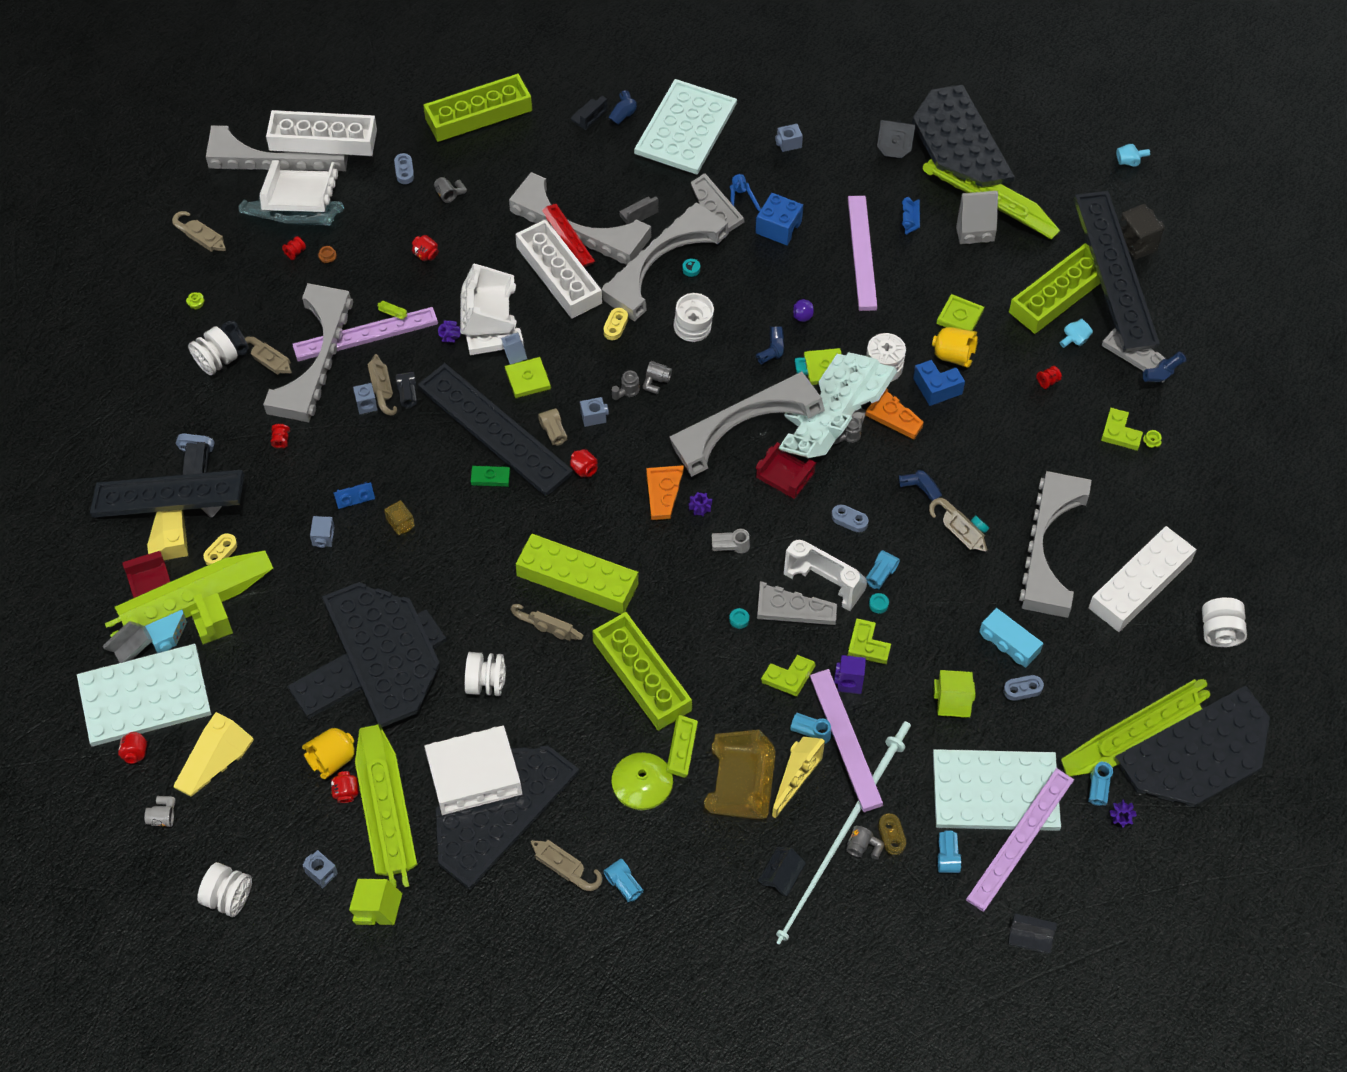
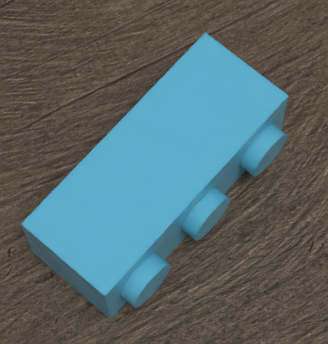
M997 608L981 624L979 633H981L983 638L993 642L1000 651L1006 652L1016 663L1023 665L1025 668L1041 652L1043 642Z

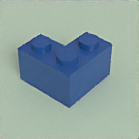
M932 360L915 365L913 379L929 406L963 394L965 380L957 368L940 373Z

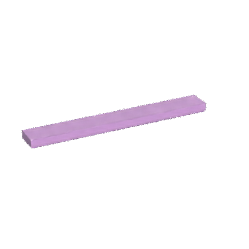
M848 196L859 311L877 310L866 196Z
M433 307L407 313L408 316L403 320L392 317L343 330L341 339L337 341V351L437 325L438 321ZM323 336L294 343L293 348L297 361L317 357L321 351Z
M829 669L810 675L825 717L831 724V732L863 812L883 806Z
M1055 769L966 901L982 912L986 910L1074 781L1073 778L1059 769Z

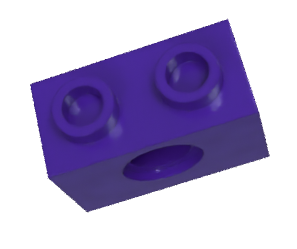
M841 656V663L837 662L834 679V683L838 684V692L861 694L866 658Z

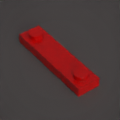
M558 205L546 206L542 212L583 267L592 265L595 262Z

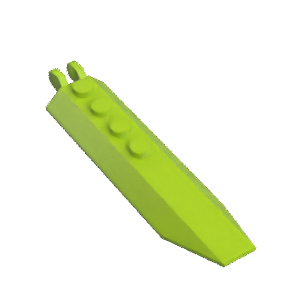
M932 159L923 166V170L927 174H933L966 193L998 191L997 210L1050 239L1060 232L1058 227L1037 203L1002 184L986 187L977 186L975 181L970 179L965 181L953 176V172L937 169Z
M266 551L221 559L115 606L119 617L105 623L106 628L112 627L118 622H122L124 626L129 621L146 626L180 610L183 611L185 618L192 616L191 611L198 609L193 597L194 595L201 593L202 597L205 598L218 593L221 602L241 594L273 569ZM118 630L113 632L110 636L113 637L118 632Z
M1192 680L1103 731L1062 758L1066 775L1070 777L1091 773L1099 762H1107L1114 767L1117 765L1114 761L1116 755L1201 710L1200 703L1210 696L1208 690H1202L1207 687L1206 680Z
M378 725L360 728L355 765L375 873L389 876L390 883L395 887L397 885L393 874L402 873V883L404 887H409L407 871L415 867L417 861L396 754L384 731Z

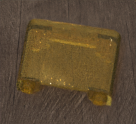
M760 730L715 734L712 750L720 759L716 792L707 795L705 798V808L713 814L753 819L767 818L775 761L773 744Z

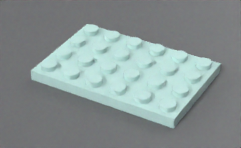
M675 79L636 145L634 154L698 174L734 110L737 99Z
M195 644L77 674L91 746L119 740L130 732L141 734L212 715Z
M933 750L936 828L1014 830L1057 768L1056 753ZM1059 803L1040 830L1060 831Z

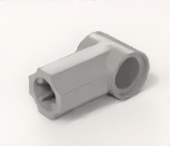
M737 529L733 533L712 534L713 551L735 550L737 553H745L750 548L749 533L745 529Z

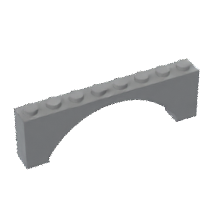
M211 126L206 153L208 167L214 169L269 170L272 160H279L280 170L329 171L331 163L334 162L335 169L346 171L348 159L346 154L269 153L259 151L238 141L230 133L228 126Z
M531 172L509 199L510 211L531 222L539 223L545 220L546 217L542 210L546 206L551 205L546 196V178ZM568 220L585 246L624 264L633 261L651 238V226L639 220L613 228L585 227Z
M696 202L681 217L677 218L669 228H666L657 239H654L645 250H642L633 261H630L621 272H618L609 283L603 286L601 289L603 301L614 308H623L627 311L628 317L635 322L646 311V302L641 296V285L652 263L664 253L679 246L700 242H714L718 244L729 234L728 222Z
M307 283L302 299L305 308L310 309L315 314L323 327L321 351L313 365L299 378L275 390L269 389L264 402V408L269 415L309 422L311 416L315 414L316 401L321 397V387L325 385L327 370H330L332 365L331 358L333 354H336L337 341L342 337L343 324L347 323V313L353 305V299H351L349 291Z
M800 372L670 436V440L675 452L692 477L708 469V458L715 444L728 430L740 422L758 415L776 412L796 413L807 416L809 419L825 411L821 396L804 373Z
M1046 471L1045 478L1040 479L1039 489H1042V493H1038L1036 504L1039 505V509H1035L1033 518L1037 522L1036 525L1032 526L1031 536H1034V540L1029 542L1028 552H1031V557L1026 559L1025 568H1028V573H1024L1022 582L1026 586L1025 590L1021 589L1019 599L1023 601L1022 609L1068 618L1074 592L1066 589L1050 570L1043 552V535L1058 516L1079 505L1086 506L1091 480Z

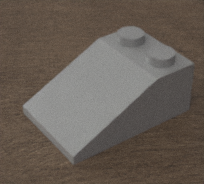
M998 191L962 194L956 226L960 244L995 240Z

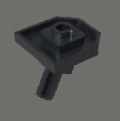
M881 120L877 146L884 156L902 158L911 151L915 124L901 123L899 120L897 122Z

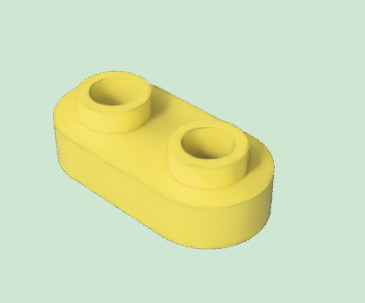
M615 308L611 311L604 325V336L607 339L616 340L620 338L628 322L627 311L623 308Z
M223 534L218 537L205 551V563L210 565L221 559L228 558L237 548L235 537L231 534Z

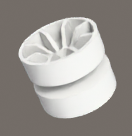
M1217 598L1203 605L1204 639L1208 644L1216 647H1231L1246 640L1245 608L1241 601L1234 598Z

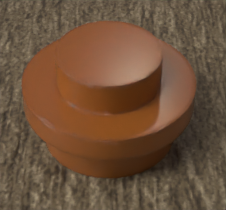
M324 246L319 251V259L324 263H330L336 259V251L330 246Z

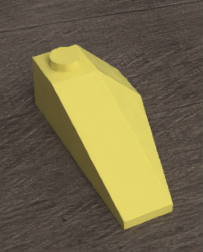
M183 510L156 512L147 544L148 554L161 551L164 560L188 556Z
M216 712L204 728L175 782L174 788L189 796H193L211 782V778L220 771H225L227 766L234 760L240 759L254 739L233 720Z
M803 737L800 742L796 741L791 747V755L773 806L772 816L774 818L779 815L822 760L825 743L823 739Z

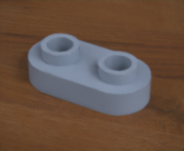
M405 153L399 154L394 159L397 181L401 184H409L414 179L412 158Z
M179 434L176 445L182 451H185L187 443L197 444V442H205L209 445V452H212L215 443L209 437L191 434Z
M837 505L832 510V520L836 524L855 532H863L867 529L868 517L864 513L845 505Z
M1035 675L1015 678L1005 683L1003 692L1010 700L1035 697L1041 694L1044 683L1040 677Z

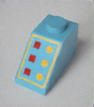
M182 610L145 626L153 640L152 643L157 653L168 651L177 645L187 623Z

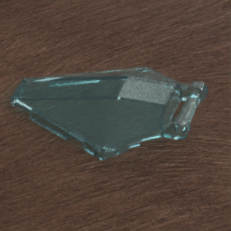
M243 200L239 205L240 213L294 225H330L333 222V218L344 209V205L339 201H330V204L326 206L325 212L261 210V201L247 202V200Z

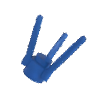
M741 174L735 175L732 178L733 185L730 186V203L734 206L735 191L742 193L747 190L758 211H761L749 184L746 183L745 176Z

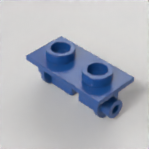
M906 197L902 201L903 210L905 211L903 213L902 225L905 228V234H908L920 227V200L918 199L913 202L909 197Z
M364 482V484L343 490L338 489L337 492H334L338 509L375 499L371 482Z

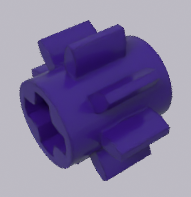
M444 320V324L439 326L438 334L440 337H443V342L455 343V339L460 337V327L456 326V321Z
M697 492L694 497L690 496L689 510H693L694 515L704 516L706 512H711L712 499L707 498V493Z
M1124 800L1118 804L1113 803L1114 810H1110V816L1114 817L1113 823L1119 822L1122 824V827L1128 823L1133 824L1132 817L1137 816L1136 811L1133 810V804L1130 803L1128 805Z

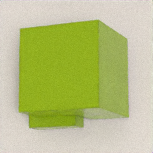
M201 593L193 596L198 609L191 611L203 644L233 633L218 593L205 598L202 597Z
M940 670L939 680L934 679V698L938 699V715L970 717L972 702L975 700V685L972 672Z
M358 879L349 909L354 914L353 922L356 925H375V922L380 925H394L402 893L387 879Z

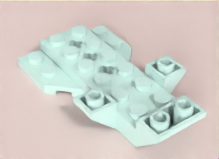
M849 352L846 356L837 354L819 380L820 396L825 411L809 419L804 415L786 412L784 416L799 427L794 435L788 433L779 449L807 458L826 455L835 440L843 433L851 421L854 411L860 409L861 405L869 401L874 403L880 399L897 373L896 368L880 364L878 359Z

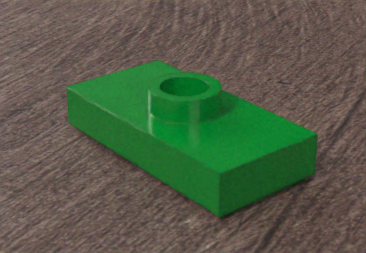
M472 466L471 485L509 486L510 467Z

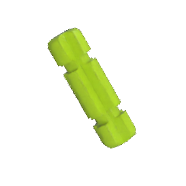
M381 301L377 305L379 311L401 320L408 316L406 314L407 310L388 302Z

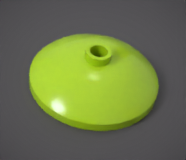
M634 753L623 758L615 767L612 774V788L615 796L624 805L637 810H647L659 806L668 798L673 786V776L671 773L666 772L667 763L660 757L651 753ZM640 773L646 774L644 777L639 776Z

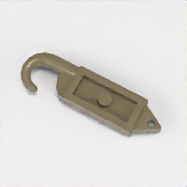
M180 211L173 216V225L211 252L213 250L226 251L223 236L198 220L189 221L186 224L178 220L183 215L190 216L189 212Z
M255 337L245 338L247 343L254 345L251 355L256 361L277 375L279 373H292L289 358Z
M375 354L368 363L373 391L376 394L380 409L387 415H394L397 412V407L394 406L393 410H390L385 403V400H389L393 394L387 366Z
M936 498L931 502L929 511L933 518L936 517L934 513L935 506L938 504L942 505L947 510L943 518L944 525L970 550L987 551L984 540L985 535L967 517L944 498Z
M513 604L511 606V611L517 618L535 625L542 632L552 633L559 639L569 641L571 639L582 640L584 636L569 623L539 611L531 612L529 615L518 610L523 609V606L520 604Z
M549 840L546 842L531 841L536 853L535 858L557 874L586 891H593L600 887L602 875L597 869L594 870V873L597 875L596 882L588 883L581 878L584 868L579 860Z

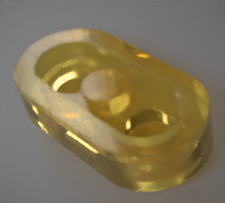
M894 814L883 815L879 821V830L884 846L889 853L894 855L900 854L906 846V839L900 820ZM890 824L892 828L889 829L886 825ZM897 843L898 847H893L891 844Z

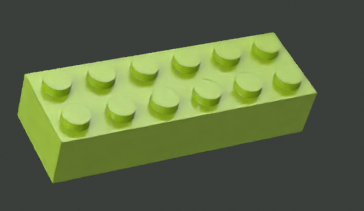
M519 74L424 104L425 119L437 142L532 111L531 95Z
M1086 243L1015 296L1011 301L1009 313L1036 334L1098 286L1101 282L1089 245Z
M531 534L516 562L518 577L619 614L625 612L638 586L637 571L535 534Z
M627 612L593 630L594 644L658 731L674 722L679 715L684 716L692 711V699Z

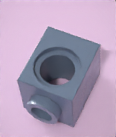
M798 124L778 128L775 140L777 146L780 145L782 152L802 148L803 136Z
M518 332L501 338L510 365L527 359Z
M372 383L353 387L359 414L377 411Z
M602 397L580 401V412L584 427L606 423V415H609L607 404H603Z
M313 516L310 533L313 546L320 548L325 546L332 547L335 528L332 517Z
M318 850L314 854H310L304 861L303 868L305 873L322 888L338 874L336 866ZM317 866H323L321 870H314Z

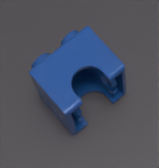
M771 193L756 217V234L788 245L795 225L798 228L802 222L803 204Z

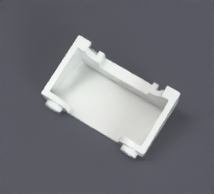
M473 264L461 290V334L471 336L510 333L511 330L514 331L516 320H514L513 315H509V296L514 293L516 288L514 275Z
M803 540L793 541L786 550L784 575L792 579L795 574L802 573L803 576H806L810 570L841 586L838 595L843 597L842 607L851 611L867 585L866 578L860 572Z

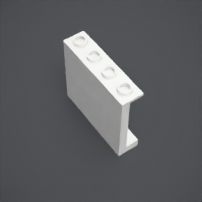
M272 160L260 192L261 210L325 212L326 206L330 204V196L333 193L332 188H335V179H338V170L335 169L334 162L331 163L329 172L280 170L279 160Z
M504 726L493 727L488 730L473 732L468 735L425 745L442 815L522 795L520 779Z

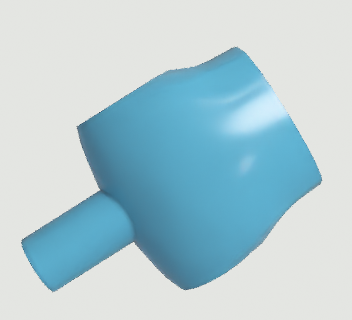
M1127 144L1117 148L1116 155L1120 165L1137 166L1141 162L1140 157L1150 156V150L1138 151L1134 144Z
M1083 319L1070 323L1064 329L1067 337L1060 341V345L1064 348L1073 341L1076 345L1081 346L1093 334V330Z

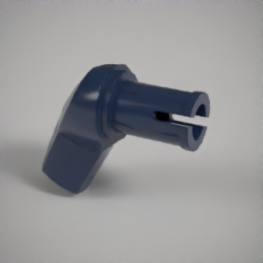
M627 90L619 94L621 102L615 106L609 116V119L618 125L636 111L637 103L634 99H631L630 93Z
M770 327V347L756 354L760 364H764L773 358L779 359L782 357L784 352L782 327Z
M1177 352L1173 357L1160 361L1155 368L1145 369L1143 372L1144 381L1162 382L1174 373L1177 366L1186 362V357L1182 352Z
M917 470L916 474L899 475L900 487L917 485L927 494L931 501L942 496L936 483L922 470Z

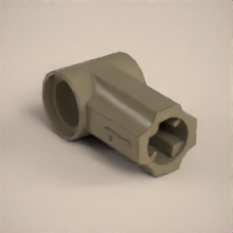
M555 408L538 414L543 430H546L552 445L558 446L563 444L567 440V435L562 427L558 410Z

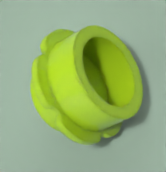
M201 293L189 294V298L186 299L187 304L193 309L201 308L204 304L203 295Z
M1150 430L1144 435L1143 441L1148 447L1153 448L1161 445L1162 438L1158 431Z

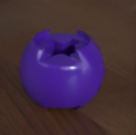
M805 299L797 301L794 305V317L801 322L809 321L813 317V304Z

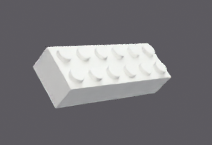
M272 110L266 138L269 151L372 156L377 127L375 116Z
M546 219L516 233L518 250L571 319L602 304V290Z
M1165 526L1092 597L1089 609L1120 632L1192 562L1196 549Z

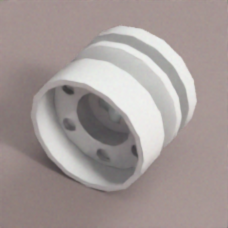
M690 293L679 299L676 305L674 329L680 338L696 342L708 336L714 312L713 304L708 297L702 294Z
M216 326L204 333L205 339L198 337L196 342L192 341L188 346L197 364L209 375L215 374L216 370H221L222 363L228 365L238 356L230 339Z
M878 334L869 341L866 355L867 357L878 359L880 364L895 367L897 373L892 379L894 381L902 374L906 353L905 343L894 334Z
M469 652L465 670L466 694L480 695L482 686H485L487 695H491L492 688L494 687L495 696H501L506 677L504 655L497 654L496 663H494V654L492 653L489 654L487 662H484L482 653Z
M217 862L208 869L201 882L198 892L199 904L211 909L217 907L219 912L235 917L243 908L252 885L251 875L242 874L238 870L232 872L231 867Z

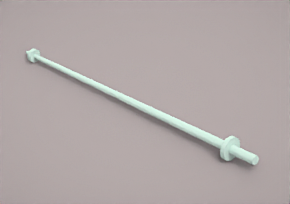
M904 721L896 736L886 739L885 742L889 748L872 776L875 785L895 752L904 751L905 745L902 740L911 727L910 723ZM859 800L784 930H778L776 933L777 937H779L776 942L778 945L782 940H788L789 935L787 931L862 809Z

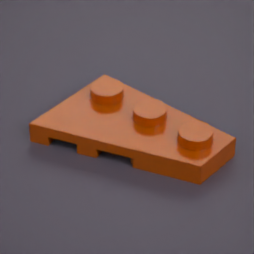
M886 388L880 399L870 404L865 416L915 439L924 422L909 408H905L899 403L900 400L896 396L893 397Z
M684 465L646 468L651 520L671 518Z

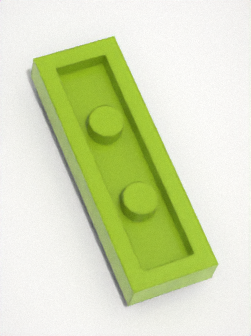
M682 715L676 718L666 772L684 778L688 775L697 720Z

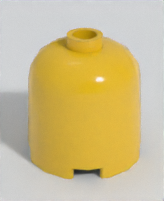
M954 327L943 328L938 336L933 338L932 346L935 347L936 356L945 362L970 367L972 360H969L971 353L975 354L977 332Z
M338 728L328 729L302 746V749L307 751L304 757L312 770L316 771L318 769L322 773L320 777L326 779L353 758L354 739L349 733H345Z

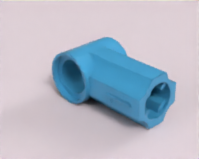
M882 550L875 561L874 567L866 577L869 586L874 589H880L889 574L895 572L900 559Z
M796 713L792 720V731L812 738H821L825 743L829 742L831 739V724L828 720H817ZM821 729L826 730L825 733H819L818 731Z
M1099 762L1091 771L1088 802L1094 805L1107 804L1110 777L1113 774V768L1109 763ZM1098 770L1103 771L1106 777L1100 776Z
M953 831L939 833L940 854L938 855V872L960 873L961 856L958 854L957 833Z
M619 859L603 870L610 884L616 886L628 902L636 900L643 893V889L633 878L628 865L623 859Z

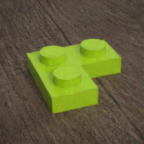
M1110 408L1101 441L1138 451L1143 432L1125 427L1129 412Z
M856 619L848 656L864 657L869 661L887 664L891 644L872 640L875 622Z
M797 655L788 670L770 663L761 680L766 685L798 696L816 665L814 661Z

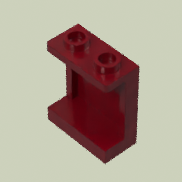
M777 442L774 447L771 446L768 449L766 457L758 462L756 466L757 478L795 499L815 473L816 462L810 459L807 463L798 460L780 450L781 444Z
M161 551L122 562L131 587L133 599L171 582Z

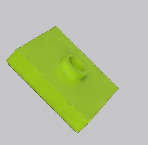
M951 294L937 319V324L944 327L973 331L984 311V307Z
M840 348L804 352L808 379L812 385L819 384V380L835 356L841 354Z
M540 357L505 366L515 398L551 389Z

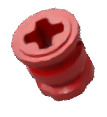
M296 236L293 241H289L287 245L284 244L282 249L287 257L294 260L296 258L295 255H299L301 250L304 251L306 249V245L301 238Z
M1056 366L1037 373V380L1044 389L1060 381L1062 377L1060 370Z
M284 424L273 425L271 428L273 431L271 445L275 448L287 447L290 428Z

